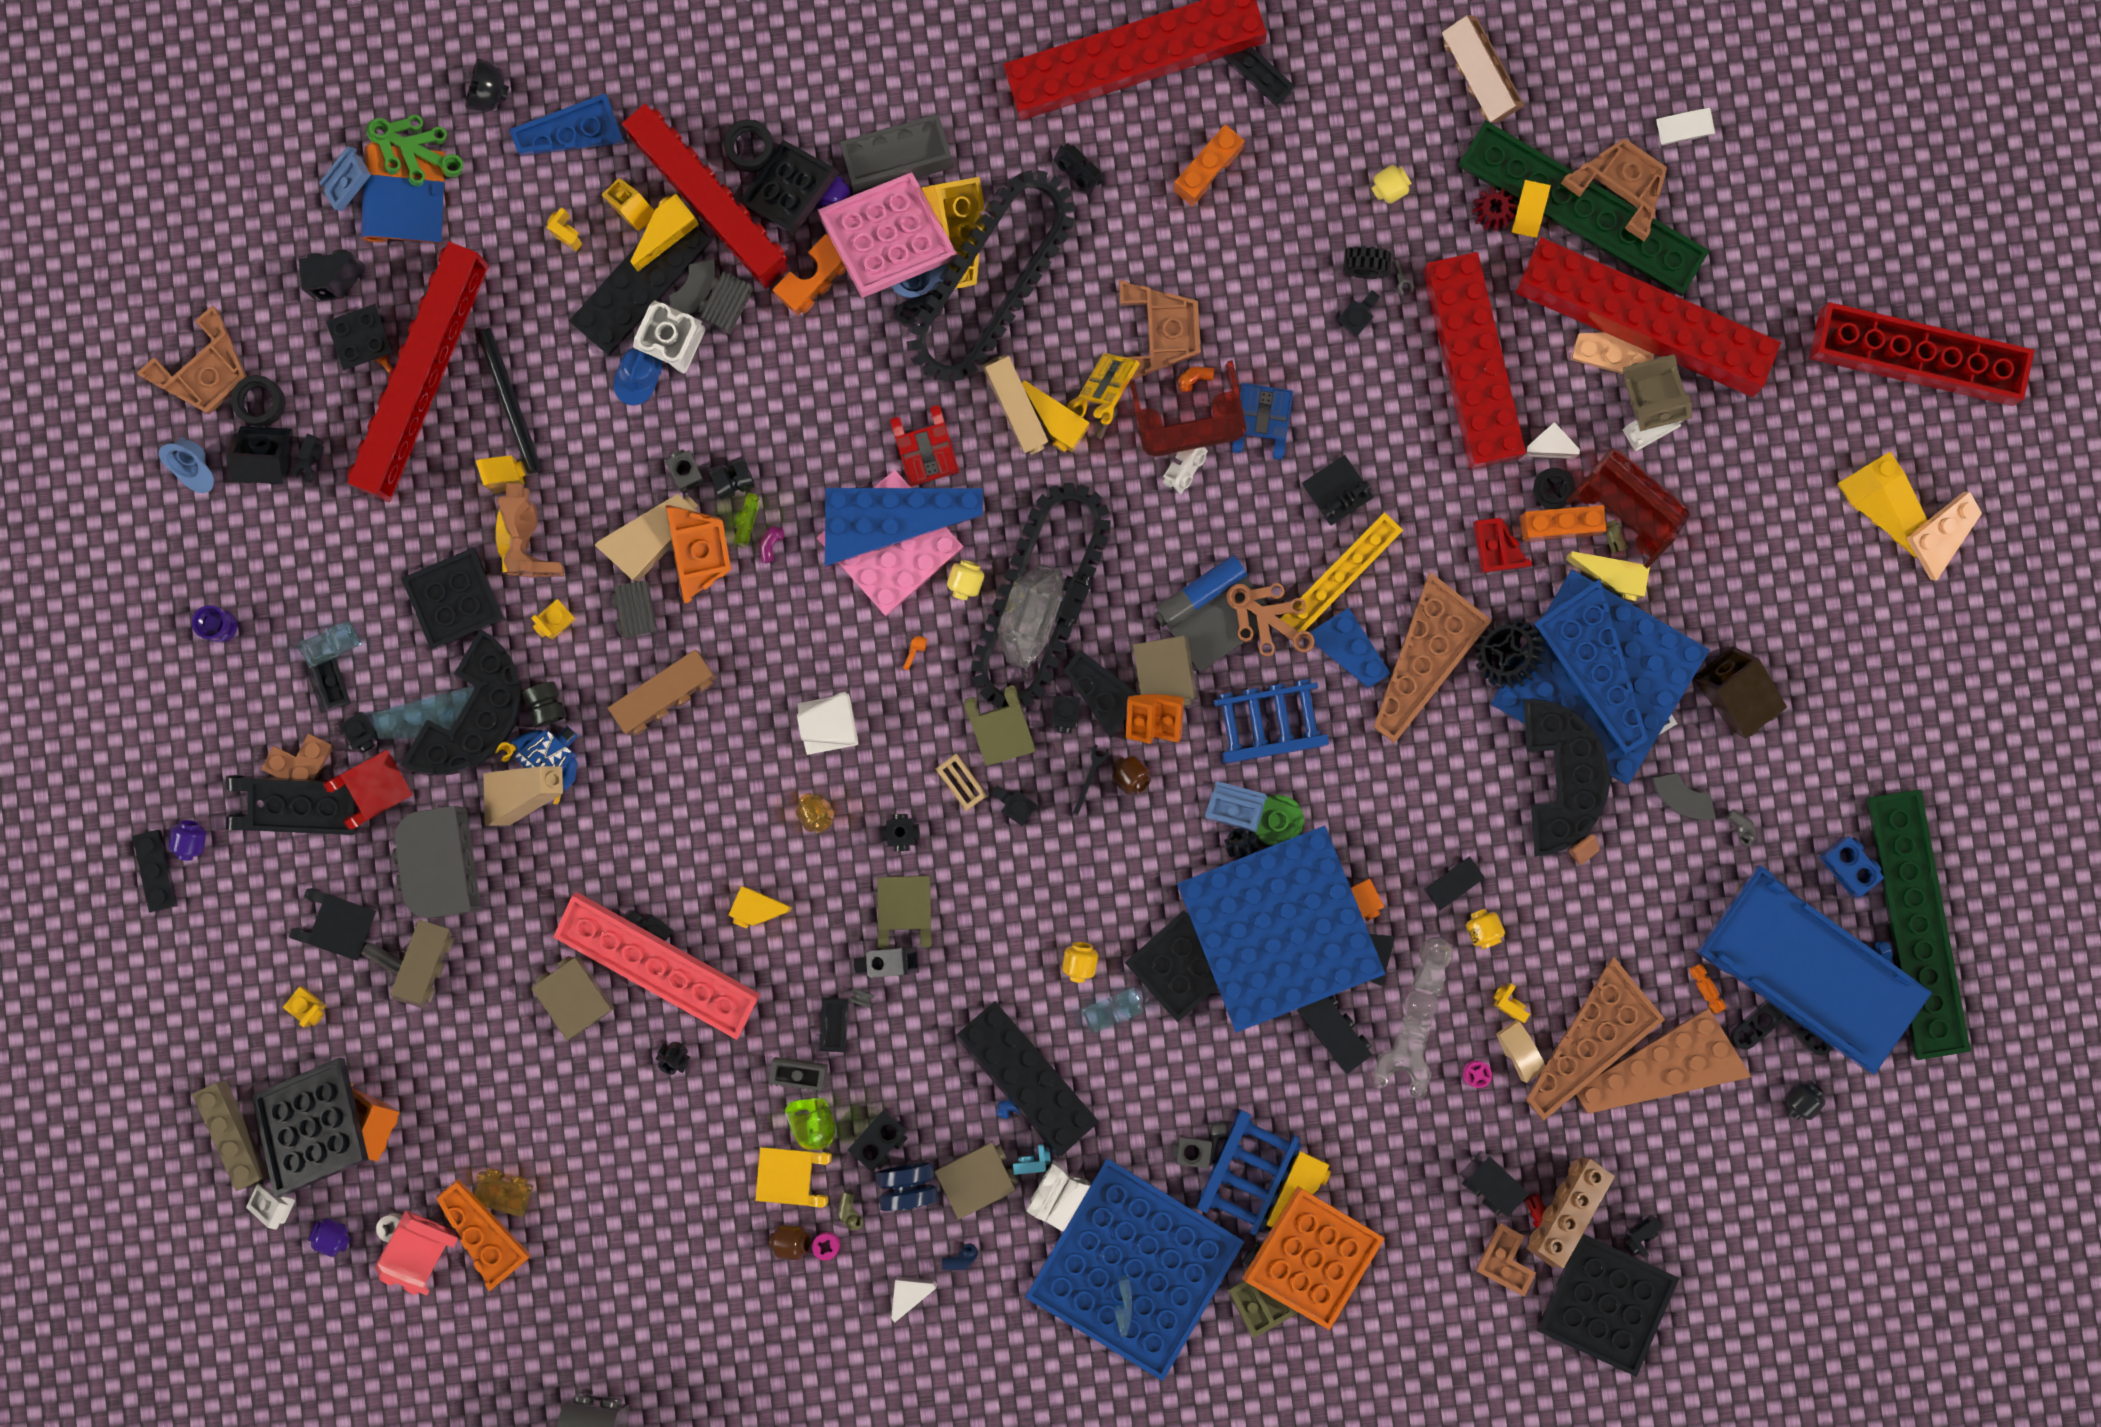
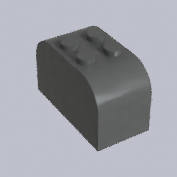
M460 806L436 808L414 812L403 818L395 832L396 848L393 849V860L395 864H398L399 875L396 877L397 887L399 891L402 890L403 900L408 909L414 914L425 918H443L481 912L467 808Z
M579 1393V1395H574V1398L563 1404L557 1427H627L630 1412L629 1405L621 1404L622 1400L618 1398L606 1397L605 1400L600 1401L594 1400L595 1395Z

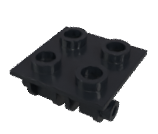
M376 304L326 321L343 370L393 353L383 327V323H385L381 313H378Z
M1343 455L1302 482V485L1330 526L1374 498L1369 491L1371 490L1370 485L1367 481L1363 482L1346 455Z

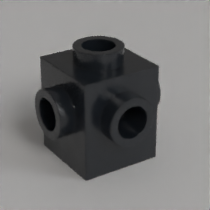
M892 814V819L886 820V826H882V840L887 841L888 847H894V852L910 851V846H916V840H920L919 824H915V819L913 818L908 819V814ZM898 827L904 828L905 834L903 837L896 836L895 831Z

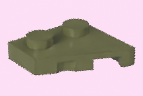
M1244 1280L1227 1289L1251 1338H1256L1298 1314L1297 1311Z

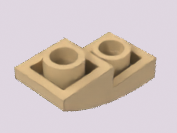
M1516 1020L1496 1033L1505 1056L1512 1059L1521 1081L1527 1083L1541 1074L1545 1063L1520 1021Z

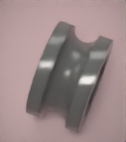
M852 988L853 996L849 997L848 1001L871 1008L870 1000L875 995Z

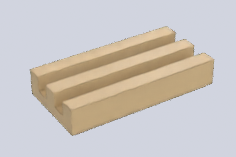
M957 753L936 768V771L966 811L987 797ZM953 762H957L980 795L977 797L973 795L952 766ZM946 767L971 799L968 804L943 770Z

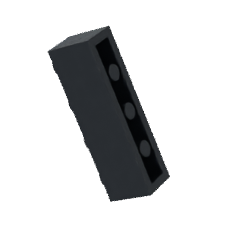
M1333 995L1296 1009L1344 1073L1349 1074L1372 1056L1368 1050L1372 1047L1363 1034L1358 1037L1352 1029L1355 1026L1354 1022L1347 1013L1341 1015L1336 1008L1339 1003Z

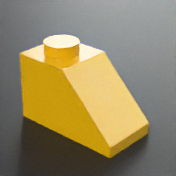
M619 177L601 195L639 232L642 228L648 226L654 209L639 192Z
M512 455L476 460L483 485L494 494L506 491V484H525L523 476H526L524 466L521 461H517Z
M741 886L729 916L734 918L733 923L748 928L749 925L756 926L789 913L792 907L750 888Z

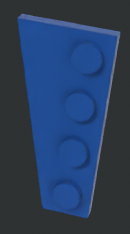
M606 93L509 129L520 156L625 143Z

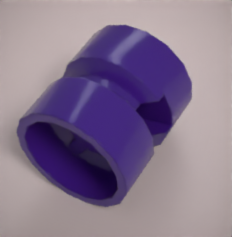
M203 606L195 612L192 618V626L195 633L213 642H227L237 632L238 623L235 616L231 612L216 606Z

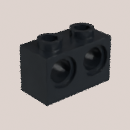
M885 1108L850 1146L848 1151L870 1171L875 1167L880 1170L890 1159L887 1153L893 1147L898 1150L908 1139L904 1134L909 1129ZM890 1124L895 1127L896 1136L894 1138L884 1137L882 1134V1127L884 1125ZM872 1144L877 1147L878 1156L876 1158H868L865 1155L864 1148L866 1145Z

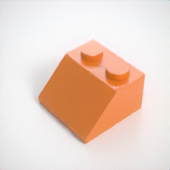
M352 1088L368 1159L378 1162L381 1154L386 1149L387 1140L392 1129L397 1124L400 1112L388 1103Z

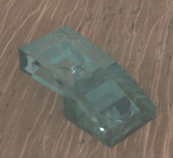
M347 621L326 629L320 635L301 641L297 647L309 668H312L359 646L361 642L350 622Z
M1134 987L1081 1009L1091 1034L1144 1012Z
M1128 1275L1118 1277L1124 1304L1114 1306L1121 1337L1127 1336L1132 1313V1296Z

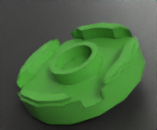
M1268 796L1263 806L1264 809L1257 831L1254 832L1258 839L1266 845L1273 846L1299 836L1303 831L1305 820L1298 803L1288 796Z

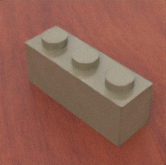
M418 920L390 992L394 1000L423 1009L426 1002H431L435 992V988L432 987L436 977L440 978L445 963L442 962L445 952H450L454 942L450 929Z

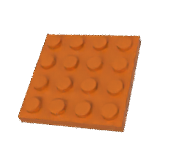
M1297 1186L1242 1279L1330 1330L1385 1238Z

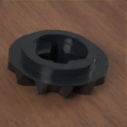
M1548 468L1536 477L1532 491L1536 501L1543 505L1544 508L1559 509L1568 505L1573 499L1575 483L1566 471L1560 468ZM1551 482L1552 485H1556L1562 482V485L1557 490L1559 495L1556 496L1554 493L1545 494L1550 488L1548 483Z

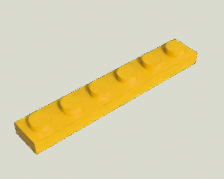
M1384 512L1301 597L1306 604L1305 612L1301 615L1287 613L1280 619L1298 632L1305 631L1393 542L1403 529ZM1296 602L1293 605V609L1296 611H1300L1303 608V604L1300 602Z

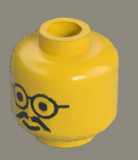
M1482 909L1471 914L1472 919L1466 923V928L1474 946H1481L1482 950L1502 942L1501 938L1505 935V930L1497 913H1487L1486 909Z

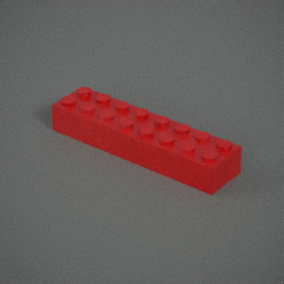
M646 103L643 104L622 123L629 138L766 290L789 270L785 262L788 259L784 255V250L776 241L770 242L767 231L758 221L753 224L754 221L749 216L750 213L741 202L736 205L737 202L732 197L733 194L724 183L719 186L720 183L715 178V173L707 164L702 167L703 164L698 159L697 153L690 145L685 148L686 145L681 140L682 137L674 127L671 126L669 128L664 121L663 115L655 107L651 110Z
M1474 252L1429 262L1423 269V275L1469 468L1472 470L1521 459L1526 454L1479 254Z
M1828 302L1819 310L1809 359L2014 406L2025 398L2035 350Z

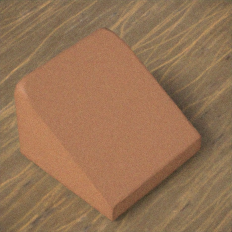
M1588 834L1570 847L1568 852L1579 865H1582L1600 850L1595 835Z

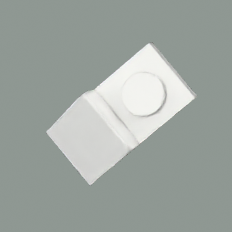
M257 1183L246 1208L267 1228L277 1230L280 1223L286 1222L295 1200L287 1195L274 1197L271 1188Z

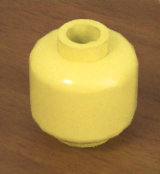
M1390 165L1374 176L1375 186L1371 189L1379 201L1384 199L1388 204H1392L1409 193V185L1412 183L1402 166L1398 168L1395 165Z
M961 560L960 563L953 564L947 580L948 588L954 591L952 596L967 600L968 596L974 597L979 594L984 579V573L980 570L981 566L967 560Z

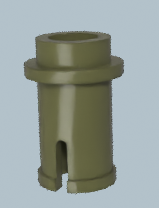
M1616 519L1606 523V532H1604L1612 554L1628 548L1619 528L1621 523L1618 524Z

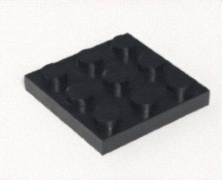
M783 140L738 202H741L749 211L794 236L839 172L835 167Z
M474 547L401 578L432 651L505 620Z
M1185 910L1125 962L1177 1022L1184 1018L1218 987L1191 918Z

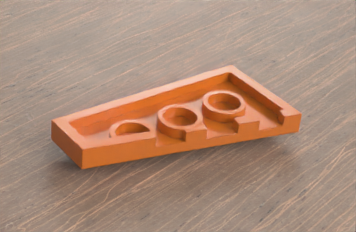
M459 1178L437 1196L438 1203L451 1226L456 1229L461 1238L460 1242L464 1249L468 1250L474 1261L473 1264L478 1273H481L489 1292L529 1259L531 1254Z

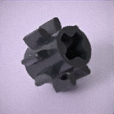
M1243 828L1232 830L1228 835V839L1224 840L1227 846L1225 849L1230 858L1235 855L1237 859L1255 853V850L1259 848L1254 832L1250 831L1247 833Z
M671 1042L669 1046L665 1043L662 1044L655 1059L659 1061L658 1067L661 1071L673 1075L677 1070L683 1073L691 1057L687 1055L688 1050L683 1044Z

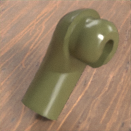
M842 1192L838 1216L849 1230H859L863 1227V1219L853 1208L855 1194Z

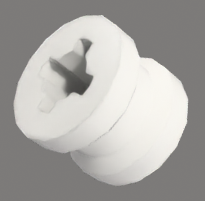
M392 1213L379 1220L376 1231L381 1240L385 1242L390 1240L403 1215Z

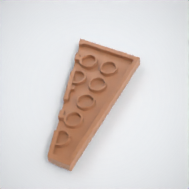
M1431 572L1428 573L1373 725L1375 730L1393 744L1492 621Z
M1614 957L1608 962L1525 1098L1526 1102L1543 1121L1665 1020Z
M1706 1008L1604 1070L1575 1096L1585 1112L1590 1114L1750 1078L1751 1075L1711 1010Z

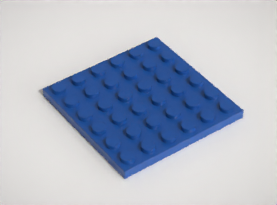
M1571 570L1544 616L1594 582ZM1602 588L1648 740L1624 755L1546 642L1542 645L1546 649V654L1541 656L1545 659V664L1537 665L1541 669V673L1533 672L1531 674L1534 677V681L1526 678L1524 680V687H1521L1516 682L1514 689H1510L1508 685L1504 689L1499 688L1490 705L1524 725L1523 698L1548 700L1574 711L1592 727L1602 742L1609 763L1610 776L1628 786L1710 649L1607 589ZM1528 642L1523 649L1526 653L1529 652Z
M1325 825L1177 883L1236 1033L1385 975Z
M1106 1158L1068 1226L1062 1232L1026 1293L1025 1298L1164 1381L1245 1241L1111 1159Z

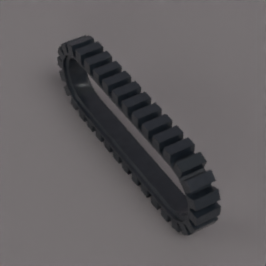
M1031 170L1011 177L1003 183L1005 187L999 188L993 196L1000 204L994 200L989 202L984 209L991 217L983 214L975 223L983 230L981 231L977 227L971 229L966 238L972 241L973 244L965 241L958 248L957 251L965 257L963 258L958 254L948 263L956 271L951 268L945 269L939 278L947 284L945 285L940 281L935 283L931 289V292L937 295L938 298L933 295L927 296L922 305L929 309V311L927 312L922 308L917 310L913 316L920 325H909L907 335L916 337V340L906 342L907 351L917 350L918 353L910 359L914 366H920L925 363L920 371L925 376L933 377L935 374L934 380L947 382L950 378V382L965 379L964 375L972 376L977 372L978 368L973 361L978 365L985 364L989 356L982 349L987 352L993 351L998 342L991 338V335L995 338H1001L1007 330L999 323L1001 322L1004 325L1011 324L1016 315L1011 313L1009 309L1013 312L1019 311L1025 302L1017 296L1027 298L1033 291V288L1026 284V282L1031 285L1037 284L1043 275L1035 269L1040 272L1045 271L1051 264V261L1045 258L1044 255L1048 258H1053L1059 252L1060 248L1055 244H1064L1069 235L1061 229L1068 230L1073 227L1075 219L1066 216V214L1075 212L1074 202H1064L1072 194L1068 187L1057 190L1062 180L1055 175L1047 179L1048 172L1038 170L1032 173ZM1026 188H1034L1045 192L1052 200L1055 208V219L1049 232L967 356L961 362L954 365H944L937 362L929 354L926 346V334L930 325L1015 197Z
M1064 483V493H1061L1058 486L1055 485L1048 489L1051 499L1042 494L1036 500V505L1042 510L1039 511L1032 508L1028 520L1036 523V525L1033 526L1025 523L1022 535L1030 538V540L1027 541L1019 538L1016 550L1024 553V555L1020 556L1013 553L1010 565L1018 568L1016 572L1007 568L1004 580L1012 583L1010 587L1001 583L998 595L1006 598V600L1003 602L995 598L992 610L1000 613L999 617L992 614L988 615L986 625L994 629L993 632L985 629L982 630L980 640L988 644L987 647L979 644L976 645L974 655L982 658V661H972L971 666L972 673H981V675L973 677L976 689L986 686L980 692V695L986 701L995 695L992 704L997 708H1003L1006 698L1005 692L996 688L989 679V660L1046 518L1051 510L1060 503L1068 501L1080 503L1088 508L1093 515L1094 531L1075 578L1080 579L1081 576H1086L1093 580L1096 568L1088 564L1092 562L1099 565L1103 553L1094 549L1098 547L1105 550L1109 538L1100 535V533L1110 534L1111 520H1103L1108 518L1110 513L1107 505L1098 507L1102 503V497L1096 491L1089 498L1087 497L1090 487L1080 484L1077 493H1075L1074 483ZM1077 599L1074 600L1075 604L1083 606L1084 602ZM1060 618L1035 679L1028 688L1022 692H1017L1019 700H1022L1025 708L1034 705L1031 694L1041 699L1046 693V690L1040 685L1041 682L1051 686L1054 674L1047 672L1046 669L1049 667L1057 670L1060 659L1052 656V654L1055 652L1063 655L1066 644L1058 641V639L1061 637L1069 640L1072 628L1062 625L1063 620Z

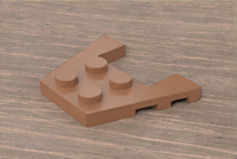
M1624 138L1599 154L1594 160L1582 165L1574 173L1565 176L1561 184L1579 197L1593 178L1607 186L1638 208V211L1625 229L1642 241H1645L1650 234L1651 222L1655 215V207L1660 196L1667 167Z
M1119 280L1120 306L1147 305L1150 356L1124 357L1137 360L1140 363L1130 381L1200 355L1198 301L1167 292L1162 293L1151 290L1149 287L1142 285L1140 287L1127 281Z
M213 305L195 320L212 339V342L175 375L172 376L156 358L151 359L137 372L140 377L209 415L232 395V391L237 383L247 377L221 315Z

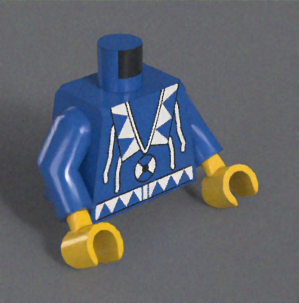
M566 726L558 736L549 730H536L522 734L509 743H501L495 753H498L500 750L507 752L502 758L503 762L508 761L514 753L513 757L525 768L538 766L562 767L564 794L576 779L578 767L576 758L578 755L569 746L579 735L569 726ZM561 795L554 798L553 804L560 802Z

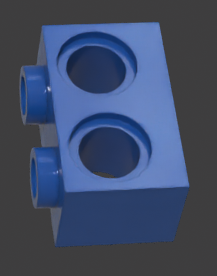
M1847 836L1840 838L1818 857L1852 898H1860L1884 879V876L1880 873L1881 867L1879 864L1864 854L1863 845L1856 838ZM1843 848L1849 852L1847 862H1843L1840 858V852ZM1860 869H1863L1866 873V880L1863 883L1857 878V873Z

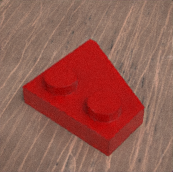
M1502 518L1473 522L1481 574L1529 568L1532 566L1531 560L1529 558L1526 559L1518 547L1520 544L1509 533L1508 527Z

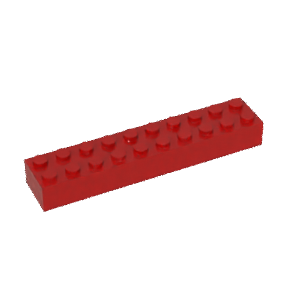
M1201 0L1006 62L1003 65L1019 119L1023 121L1224 57L1227 54L1231 55L1246 50L1249 47L1265 44L1267 32L1256 0Z
M1540 237L1534 247L1515 291V294L1659 357L1675 355L1677 365L1750 397H1754L1764 387L1781 342L1542 237Z
M448 241L446 248L443 247L439 253L437 270L433 271L429 277V289L426 295H423L419 301V312L416 319H413L409 325L408 339L406 343L400 346L397 365L389 372V384L386 391H383L379 396V407L376 415L370 418L367 426L368 434L365 440L363 439L357 449V454H359L355 464L350 466L347 473L348 484L361 492L389 503L489 268L487 262L478 252Z

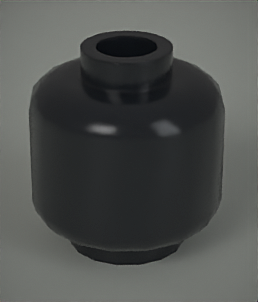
M1810 1080L1807 1082L1798 1081L1785 1096V1102L1789 1106L1786 1111L1797 1120H1800L1801 1117L1812 1120L1826 1103L1823 1097L1825 1092Z

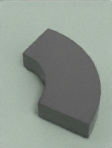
M714 259L689 264V275L686 283L677 292L669 295L671 308L690 316L699 310L702 301L705 298L708 299L713 291L710 288L716 277V263Z
M1679 773L1651 778L1659 798L1667 807H1670L1678 814L1694 820L1716 819L1711 794L1698 793L1689 789L1683 783Z

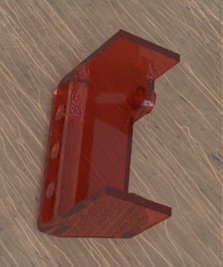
M1233 360L1227 361L1224 366L1229 392L1220 393L1213 399L1211 404L1213 417L1162 426L1161 417L1156 410L1152 408L1140 409L1135 380L1129 381L1128 390L1135 425L1142 449L1148 456L1160 457L1234 442L1243 437L1246 431V423Z
M1610 448L1566 500L1571 503L1578 497L1584 504L1592 505L1599 501L1638 534L1636 537L1637 548L1643 554L1649 555L1643 565L1646 569L1675 541L1690 517L1688 509L1679 500L1615 448Z

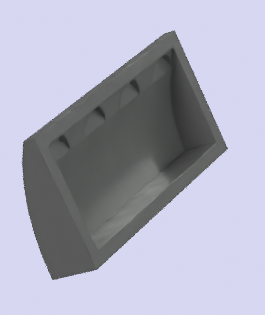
M939 114L840 141L855 195L911 172L915 178L954 168Z

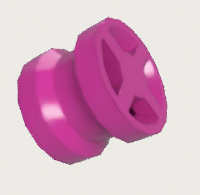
M1473 1060L1463 1067L1462 1075L1468 1085L1475 1088H1483L1490 1083L1492 1071L1486 1063Z
M830 1231L818 1234L812 1244L814 1255L823 1261L834 1258L840 1249L838 1236Z

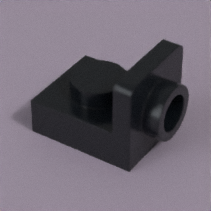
M1054 696L1051 727L1057 728V733L1072 734V729L1078 730L1080 698Z
M362 711L339 725L350 743L348 747L353 752L360 751L365 753L375 746V741L380 739L367 716Z
M1650 1215L1624 1232L1629 1239L1626 1241V1244L1634 1255L1639 1254L1643 1258H1647L1649 1254L1641 1242H1648L1657 1237L1659 1234L1657 1231L1663 1227L1657 1218Z

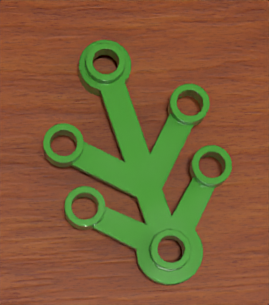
M411 115L408 119L392 123L382 118H376L368 123L366 128L367 137L372 142L379 144L385 159L384 169L387 173L397 174L401 167V162L394 156L390 143L400 147L410 172L408 180L413 186H421L425 180V173L419 168L415 155L442 168V172L447 177L455 178L462 173L463 161L459 156L449 154L443 157L420 146L431 142L437 145L445 143L447 132L444 128L435 127L432 131L402 137L396 133L404 130H409L413 133L421 131L423 120L420 116ZM416 121L419 123V126H412L410 122ZM382 130L384 134L378 135L375 131ZM440 133L443 135V138H436L434 134ZM395 163L397 167L390 168L388 164ZM454 166L456 171H450L447 167ZM417 174L421 179L415 180L412 176Z

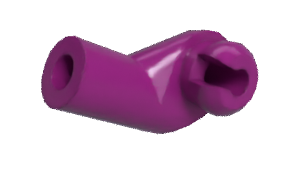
M771 526L767 528L760 538L761 563L774 562L773 545L776 541L783 540L785 535L781 527Z

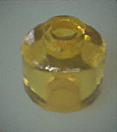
M807 793L798 800L799 804L795 809V814L806 831L820 833L832 825L834 811L823 795Z

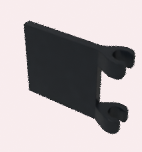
M1097 744L1091 750L1092 766L1073 811L1075 816L1079 815L1097 768L1108 758V749H1106L1105 755L1102 757H1098L1095 754Z
M314 888L307 889L304 897L308 900L322 903L311 933L300 928H293L289 937L293 940L358 961L377 911Z

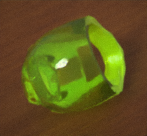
M812 1098L789 1102L785 1108V1114L798 1144L806 1150H822L830 1146L834 1141L835 1122L827 1100ZM799 1110L809 1111L807 1114L794 1115Z

